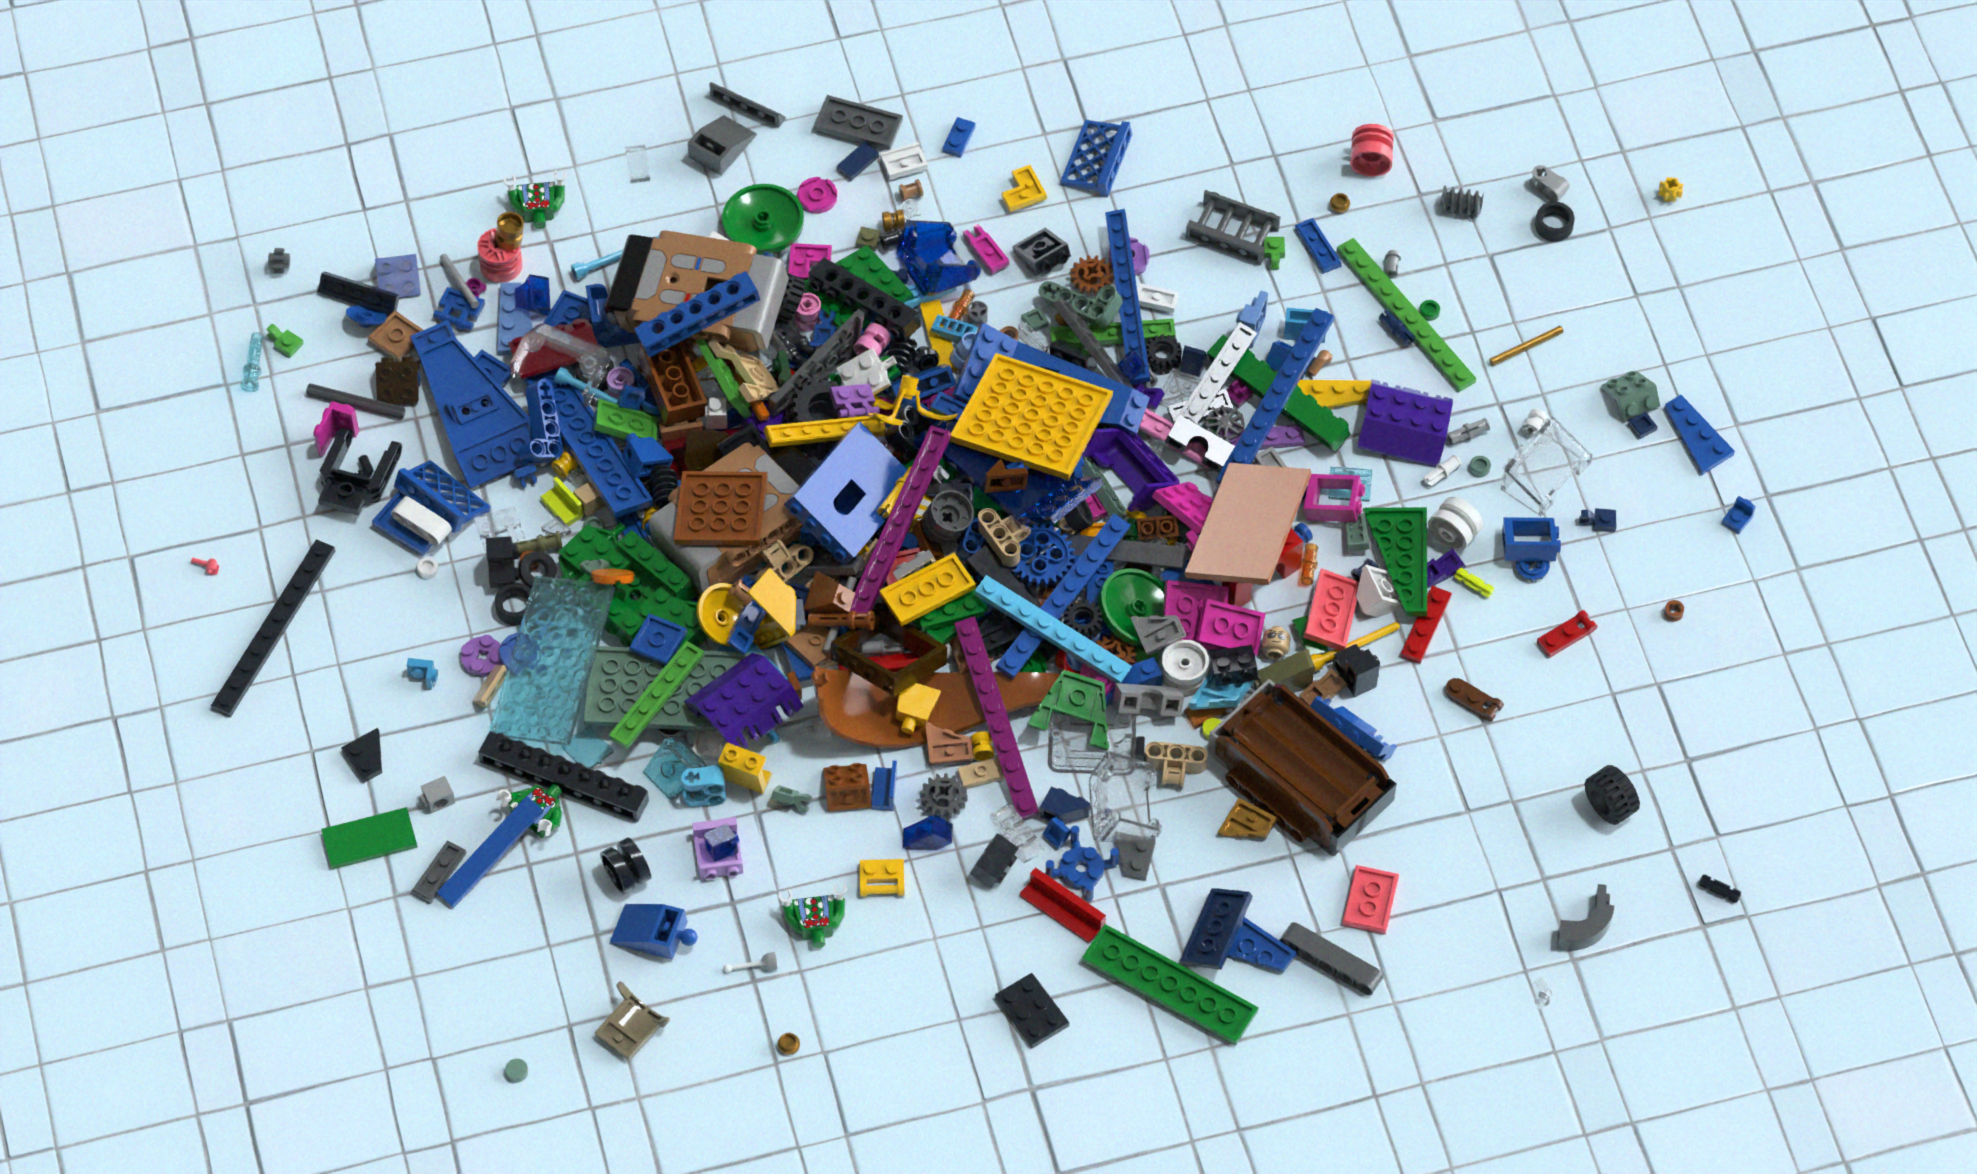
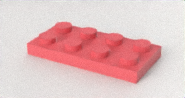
M1321 568L1303 638L1340 651L1346 648L1357 602L1358 581Z

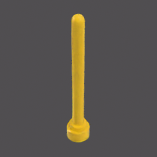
M1397 622L1391 623L1347 643L1346 648L1357 644L1358 647L1366 645L1397 631L1400 625ZM1334 649L1323 655L1312 654L1314 672L1321 670L1325 663L1332 660L1334 654L1340 650Z

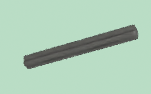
M309 383L306 389V393L309 396L340 404H348L352 407L398 419H403L406 413L405 408L312 383Z

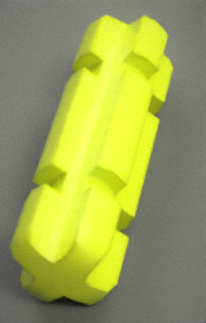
M1463 568L1457 570L1455 579L1460 582L1464 581L1465 585L1477 592L1481 591V594L1487 598L1493 594V586L1488 583L1486 585L1485 581L1471 573L1468 574V571Z

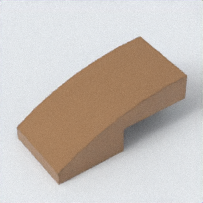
M1331 668L1318 682L1314 680L1299 696L1310 706L1314 698L1318 696L1323 698V700L1332 699L1347 686V683Z

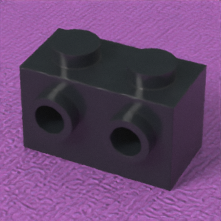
M997 833L970 871V874L990 888L996 882L1000 884L1007 875L1004 871L1006 867L1011 868L1018 858L1015 856V853L1019 847Z

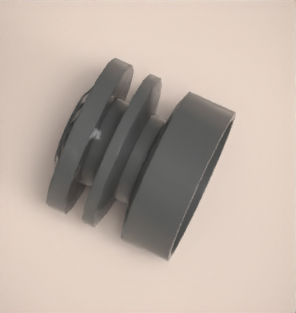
M954 490L942 491L935 496L922 515L921 524L924 533L929 539L938 544L946 545L956 542L973 520V505L968 497L961 492Z

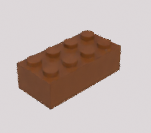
M680 341L651 357L647 356L640 344L637 358L664 424L669 425L704 417L705 406H707L708 402L683 342Z

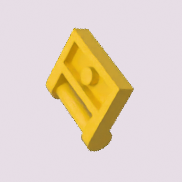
M904 859L860 860V897H867V894H898V896H905ZM867 883H898V885L867 886Z

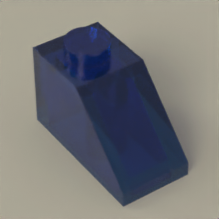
M935 814L903 829V848L908 850H938L952 844L953 824Z

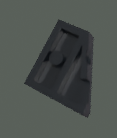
M994 608L991 616L983 621L979 629L987 655L1013 644L1018 637L1005 614Z
M378 728L341 747L343 754L363 783L383 773L380 732Z

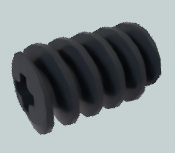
M893 337L886 356H894L895 361H897L895 365L901 373L892 380L893 382L902 379V375H907L909 372L910 362L913 360L912 355L917 347V342L911 337L906 341L899 337Z
M657 465L650 472L653 508L657 511L670 503L668 497L678 487L676 471L665 465Z

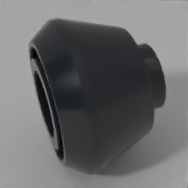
M926 346L919 347L913 353V367L918 373L936 367L940 360L938 352Z

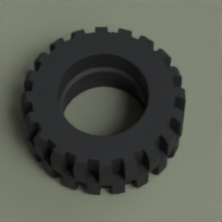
M819 380L818 382L810 381L807 384L801 385L793 393L784 413L783 424L814 421L810 413H822L832 419H840L838 417V410L843 409H834L829 394L831 387L839 386L837 385L838 382L831 381L829 383L826 380ZM839 440L797 444L795 446L797 451L807 454L806 457L811 459L815 457L818 458V461H822Z

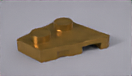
M1238 798L1218 830V835L1222 837L1267 838L1277 822V817Z

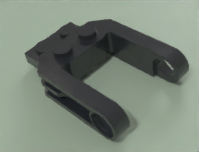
M341 427L319 470L323 490L319 496L318 504L359 515L364 504L381 499L400 459L402 443L391 441L388 450L384 451L370 479L367 476L339 469L353 439V430Z

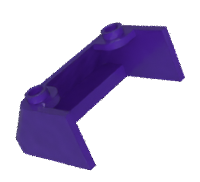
M1120 428L1095 429L1082 454V457L1092 456L1094 462L1099 467H1112L1135 492L1132 497L1133 501L1127 508L1129 512L1151 509L1158 503L1152 498L1155 490L1180 484L1175 474L1138 434L1131 435Z

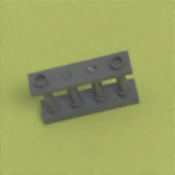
M1205 190L1203 205H1206L1198 222L1189 220L1186 226V238L1261 265L1265 255V247L1262 244L1270 229L1279 231L1281 217L1272 212H1266L1227 198L1217 192ZM1213 209L1225 212L1217 229L1205 226ZM1232 216L1244 219L1235 236L1224 232ZM1251 222L1262 226L1254 243L1243 239Z

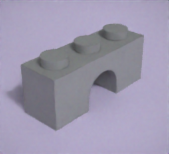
M1115 683L1112 704L1118 713L1139 714L1140 709L1146 708L1155 710L1163 716L1181 717L1184 695L1178 687Z

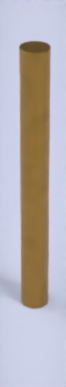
M1559 325L1490 358V364L1492 366L1499 364L1564 332L1562 326Z

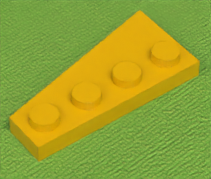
M1299 380L1297 385L1305 395H1312L1320 406H1327L1330 410H1334V407H1349L1367 403L1371 381Z

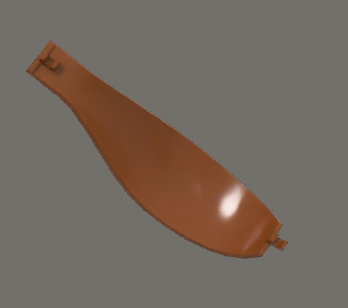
M813 667L811 682L814 684L819 715L825 726L837 736L856 744L878 748H905L927 744L925 727L916 725L913 734L901 731L903 721L895 718L898 694L892 696L850 670ZM933 672L917 682L918 684L941 691L938 702L927 723L929 722L935 727L948 729L958 734L986 722L970 672L962 674L960 672ZM993 672L1007 713L1028 706L1040 705L1060 673L1019 672L1012 680L1002 672Z

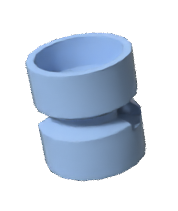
M965 333L950 354L951 362L960 370L964 367L976 333Z

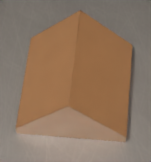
M701 418L665 425L663 420L658 421L662 447L664 448L663 441L686 437V433L690 429L703 430Z

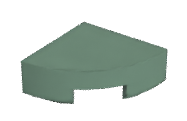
M603 559L585 560L579 566L580 569L591 576V571L608 569L610 564Z

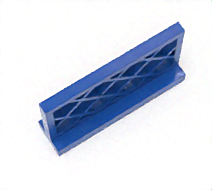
M1085 119L1061 178V185L1100 191V196L1108 197L1133 135L1130 122L1122 121L1121 125ZM1088 127L1098 129V131L1090 135L1087 133ZM1109 131H1117L1115 135L1109 138L1105 134ZM1102 135L1105 140L1095 144L1093 139ZM1089 141L1092 146L1082 150L1081 145ZM1105 145L1110 146V150L1101 153L1099 148ZM1096 151L1098 156L1089 160L1086 155ZM1083 157L1086 162L1076 166L1075 160ZM1102 160L1104 165L1095 169L1093 164ZM1090 166L1091 172L1085 175L1080 172V170ZM1076 172L1080 176L1075 180L1068 179L1070 175ZM1095 175L1098 178L1096 184L1087 182V179Z
M431 460L410 470L405 468L398 470L393 487L446 520L452 527L453 533L460 531L463 524L490 511L491 506ZM430 469L434 473L425 472V470ZM425 478L436 480V483L426 481ZM440 481L447 482L450 485L440 484ZM441 490L449 491L451 494L441 493ZM455 493H461L466 497L455 495ZM456 502L466 503V506L457 505ZM470 504L477 505L480 508L471 507Z

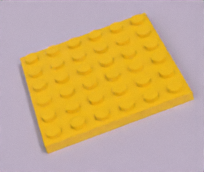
M995 353L955 425L949 441L1011 462H1023V465L1069 480L1112 399L1113 391Z

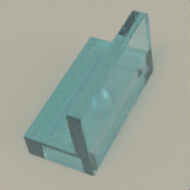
M1330 466L1329 474L1360 475L1362 484H1365L1364 497L1361 496V501H1370L1372 469ZM1328 489V499L1350 501L1352 490Z

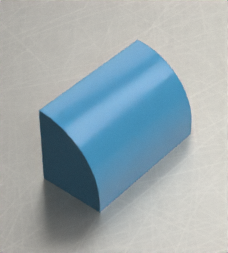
M1286 308L1284 340H1297L1314 310Z

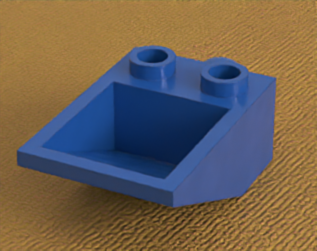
M625 904L611 937L610 944L673 960L680 940L685 946H692L697 942L698 935L693 929H685L688 921L684 909L666 904Z

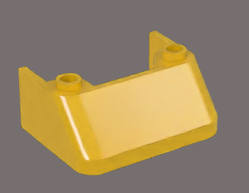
M768 568L747 592L766 612L753 635V642L760 649L789 640L795 634L796 628L795 591Z

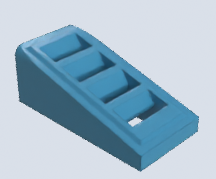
M937 315L930 331L958 344L965 333H976L978 327Z

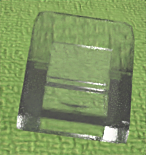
M1147 440L1146 444L1165 464L1171 450L1164 440Z

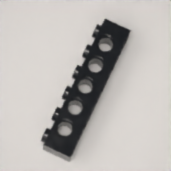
M825 257L808 272L810 286L815 291L822 292L829 299L841 303L848 310L851 309L856 312L860 309L865 313L864 319L883 326L896 338L899 337L906 341L921 326L920 313Z

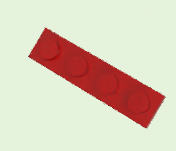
M1435 586L1431 587L1427 596V616L1417 617L1401 652L1402 658L1421 664L1452 596L1451 592Z

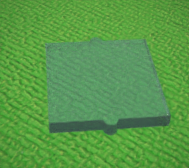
M588 726L578 734H574L572 739L562 745L563 750L575 762L582 763L589 769H592L597 764H602V761L614 752L591 726Z

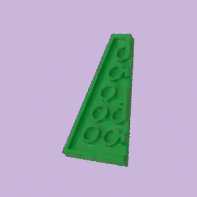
M1427 507L1363 508V513H1365V518L1405 616H1427Z

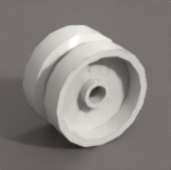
M1448 497L1440 505L1439 510L1430 517L1428 526L1431 533L1440 543L1450 549L1462 551L1483 528V521L1478 511L1471 504L1457 497Z
M1179 640L1166 647L1162 655V681L1164 686L1178 687L1183 695L1195 694L1208 675L1209 656L1206 649L1199 643L1192 640Z

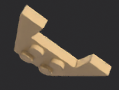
M712 338L708 342L715 355L731 360L735 366L736 373L744 379L745 383L738 389L747 402L770 398L780 389L762 360L743 351L736 353L731 345L726 344L722 346L716 338Z

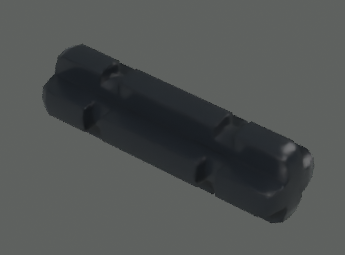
M1706 874L1701 876L1699 886L1705 889L1708 887L1710 888L1709 891L1724 898L1727 896L1729 897L1728 900L1734 903L1739 901L1742 893L1736 888L1731 889V886L1717 879L1712 880V877Z

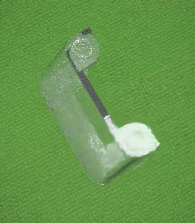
M1051 712L1048 733V767L1050 770L1057 773L1126 775L1134 770L1136 714L1118 712L1115 714L1114 724H1108L1107 740L1109 741V749L1104 751L1088 746L1093 724L1071 722V717Z
M1110 751L1104 755L1092 771L1089 779L1092 834L1095 841H1149L1159 837L1162 826L1158 819L1152 818L1150 820L1148 797L1149 789L1157 781L1155 764Z

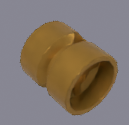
M505 212L498 217L495 240L500 248L509 251L515 250L521 245L524 221L519 214Z

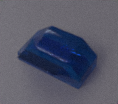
M529 274L526 281L521 286L515 288V307L548 316L551 312L549 277Z

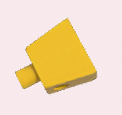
M915 683L898 694L895 718L903 721L901 731L913 734L916 725L925 727V723H927L938 702L940 690Z

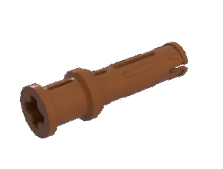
M851 611L848 614L809 613L808 624L810 627H848L851 630L856 628L873 630L875 615L873 611H868V613Z

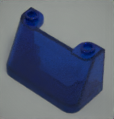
M906 220L897 245V258L923 296H934L975 281L981 273V266L976 260H970L965 265L954 250L953 244L957 239V233L950 222Z

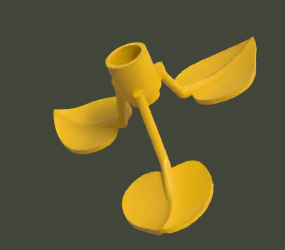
M902 375L899 392L893 404L883 401L876 394L874 395L875 403L872 407L878 406L879 409L894 410L893 414L888 417L875 412L869 413L868 417L891 425H902V420L895 419L896 414L901 408L902 399H912L913 396L916 399L917 411L923 416L945 421L956 418L958 413L945 416L923 409L920 406V391L916 390L919 379Z

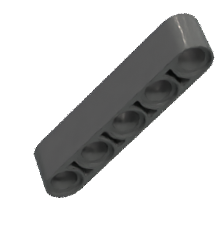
M1291 922L1279 939V941L1296 951L1298 957L1366 995H1372L1384 978L1383 973L1378 968L1296 922Z

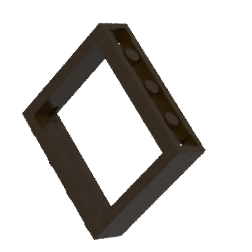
M883 610L875 615L873 630L856 628L831 641L830 659L890 695L896 696L946 665L948 647L909 624L901 626L894 615ZM882 633L920 655L921 658L893 673L853 649Z

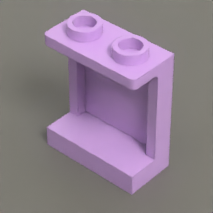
M736 817L692 823L700 880H713L722 876L735 877L739 874H744Z

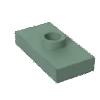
M1365 513L1358 514L1357 522H1345L1348 552L1370 549Z

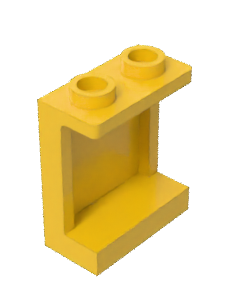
M726 743L718 759L719 766L723 768L724 780L764 794L772 776L771 772L763 769L766 757Z

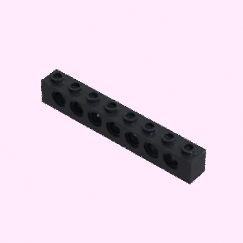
M489 731L478 751L479 760L482 764L546 788L555 784L562 790L564 795L635 822L639 821L649 802L648 790L640 785L634 786L626 783L619 777H610L600 770H592L582 763H573L566 760L563 756L549 754L542 748L528 746L525 742L512 740L502 733ZM504 751H509L507 754H502ZM564 773H567V774H568L567 776H560L561 774H564ZM588 781V783L582 784L580 782ZM603 788L608 789L607 791H600ZM621 796H628L625 799L620 798Z

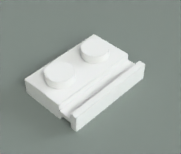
M919 142L880 153V158L883 161L889 180L928 169V163L922 149H920Z
M696 730L692 753L693 758L702 757V759L718 760L724 749V739L717 731Z

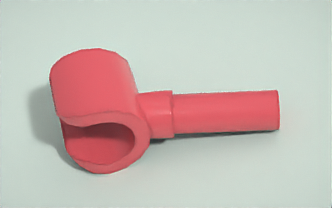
M194 557L191 559L192 563L206 567L208 574H218L219 565H217L215 559L211 558L208 561Z

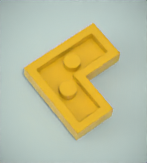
M1031 165L1013 170L1012 177L1018 187L1002 192L1001 195L1009 212L1047 199V194Z

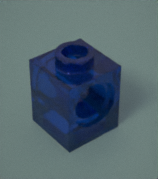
M728 824L703 833L705 848L714 862L739 853L737 843L740 840L735 830L732 831Z

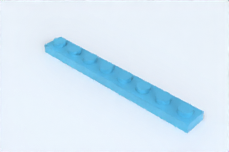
M986 575L976 588L975 596L1114 683L1121 684L1131 670L1132 666L989 576Z

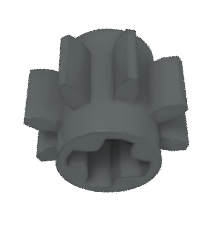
M275 248L274 253L268 254V268H273L274 273L284 274L285 269L290 268V253H285V248Z

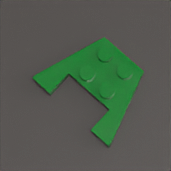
M1063 670L1026 726L1045 732L1049 724L1051 712L1060 713L1093 724L1088 746L1107 751L1109 749V741L1107 740L1108 724L1105 712V683Z

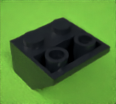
M1062 339L1050 344L1051 355L1092 372L1097 368V362L1088 350Z

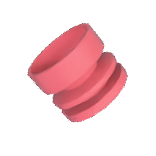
M1364 124L1357 127L1352 132L1351 168L1358 174L1371 177L1388 173L1392 168L1394 134L1392 131L1380 124Z
M493 228L480 236L477 243L480 270L483 276L492 282H509L515 279L523 268L521 246L509 251L500 248L495 240L497 229Z

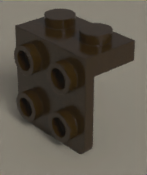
M414 356L402 357V361H394V357H382L381 361L375 363L378 401L390 404H408L419 401L418 369H420V360H414Z
M688 430L686 433L683 471H703L724 456L716 445L728 438V433L723 431Z

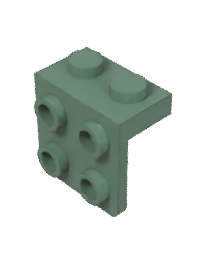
M1629 371L1624 376L1610 379L1607 383L1601 385L1604 392L1617 400L1620 419L1623 421L1660 406L1656 384L1638 371Z

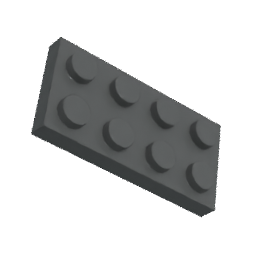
M827 95L814 123V130L859 143L866 142L870 146L891 150L903 122V115Z

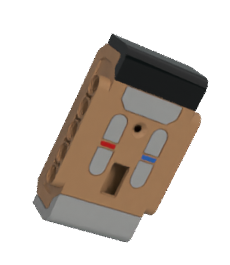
M667 230L660 231L658 238L630 234L627 236L604 309L611 325H619L628 332L635 333L634 328L638 327L641 323L648 322L656 318L660 313L667 312L678 304L691 300L697 294L704 293L719 283H724L734 275L747 271L758 290L761 300L682 341L696 343L697 339H703L709 342L712 338H716L720 345L725 346L729 344L737 351L751 353L758 350V348L759 350L767 351L789 278L783 261L774 257L757 255V249L747 243Z
M767 439L755 447L750 443H745L703 471L767 472L768 482L760 546L675 545L674 533L680 486L670 493L668 497L670 503L650 517L649 528L652 534V542L674 565L692 578L693 585L701 593L718 583L730 584L764 561L759 552L779 539L787 546L801 536L800 530L804 525L783 504L816 466L795 445L770 447ZM836 497L833 502L834 506L837 505Z

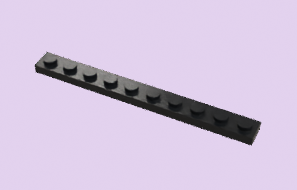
M317 539L315 540L212 702V710L228 717L233 715L334 555V546Z

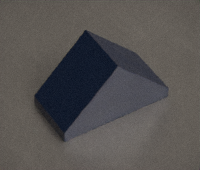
M1185 345L1180 372L1200 377L1208 361V354L1204 350Z

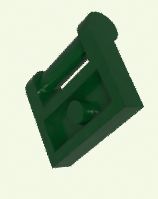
M786 350L777 352L776 358L772 360V369L769 371L780 388L792 377Z

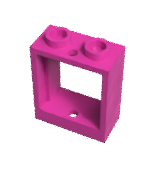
M1311 474L1304 504L1306 519L1308 521L1357 522L1358 514L1362 512L1361 496L1364 497L1365 484H1362L1360 475ZM1321 489L1352 490L1349 506L1318 505Z

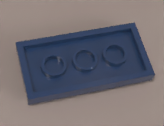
M1211 888L1180 961L1183 966L1222 970L1253 898L1249 891Z

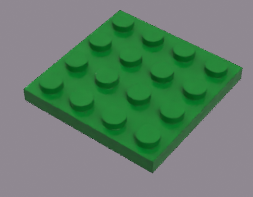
M868 245L835 263L902 303L914 299L913 293ZM809 279L804 280V293L815 294L820 299L821 310H825V316L829 318L831 311L836 312V318L832 324L837 326V329L855 313L851 309H846L841 303L829 299L822 292L815 291L810 286ZM864 319L862 328L868 326L871 321Z

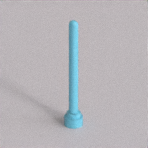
M625 249L586 264L580 262L572 264L571 271L574 278L579 280L584 278L588 271L622 259Z
M560 367L554 382L560 385L569 384L591 396L617 404V398L572 377V374L568 373L569 370Z

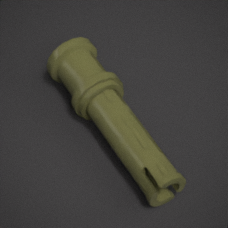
M560 531L545 536L539 534L536 536L537 538L517 542L519 555L528 550L546 552V550L556 548L561 550L563 548Z

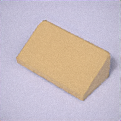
M496 665L475 695L474 703L483 708L488 707L508 676L506 666Z

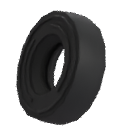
M530 552L519 563V577L523 584L529 588L536 590L544 589L552 584L556 578V563L545 552ZM533 563H541L544 566L545 575L542 578H535L530 573V566Z

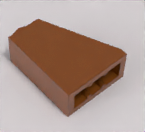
M816 571L804 611L812 614L850 612L855 592Z

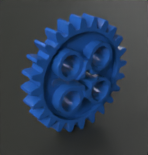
M1034 522L1033 527L1030 528L1031 533L1029 536L1019 542L1020 562L1016 566L1009 568L1010 570L1015 569L1013 576L1020 575L1021 582L1025 579L1028 580L1027 586H1030L1032 582L1035 583L1036 588L1039 587L1040 583H1043L1044 588H1047L1049 582L1052 586H1055L1056 580L1061 582L1074 565L1072 563L1075 560V556H1073L1075 549L1070 548L1072 541H1066L1067 534L1060 536V528L1053 531L1052 524L1049 528H1045V523L1038 527L1036 522ZM1038 540L1044 541L1045 544L1039 543ZM1021 552H1027L1030 555H1023ZM1055 555L1059 557V559H1054L1051 556ZM1035 567H1041L1043 570L1039 571Z

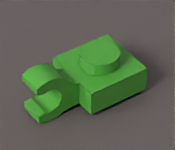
M1266 237L1264 241V258L1271 259V269H1279L1280 258H1285V238Z
M272 323L266 329L269 332L267 336L275 341L274 347L290 358L304 344L303 339L288 329L282 333Z

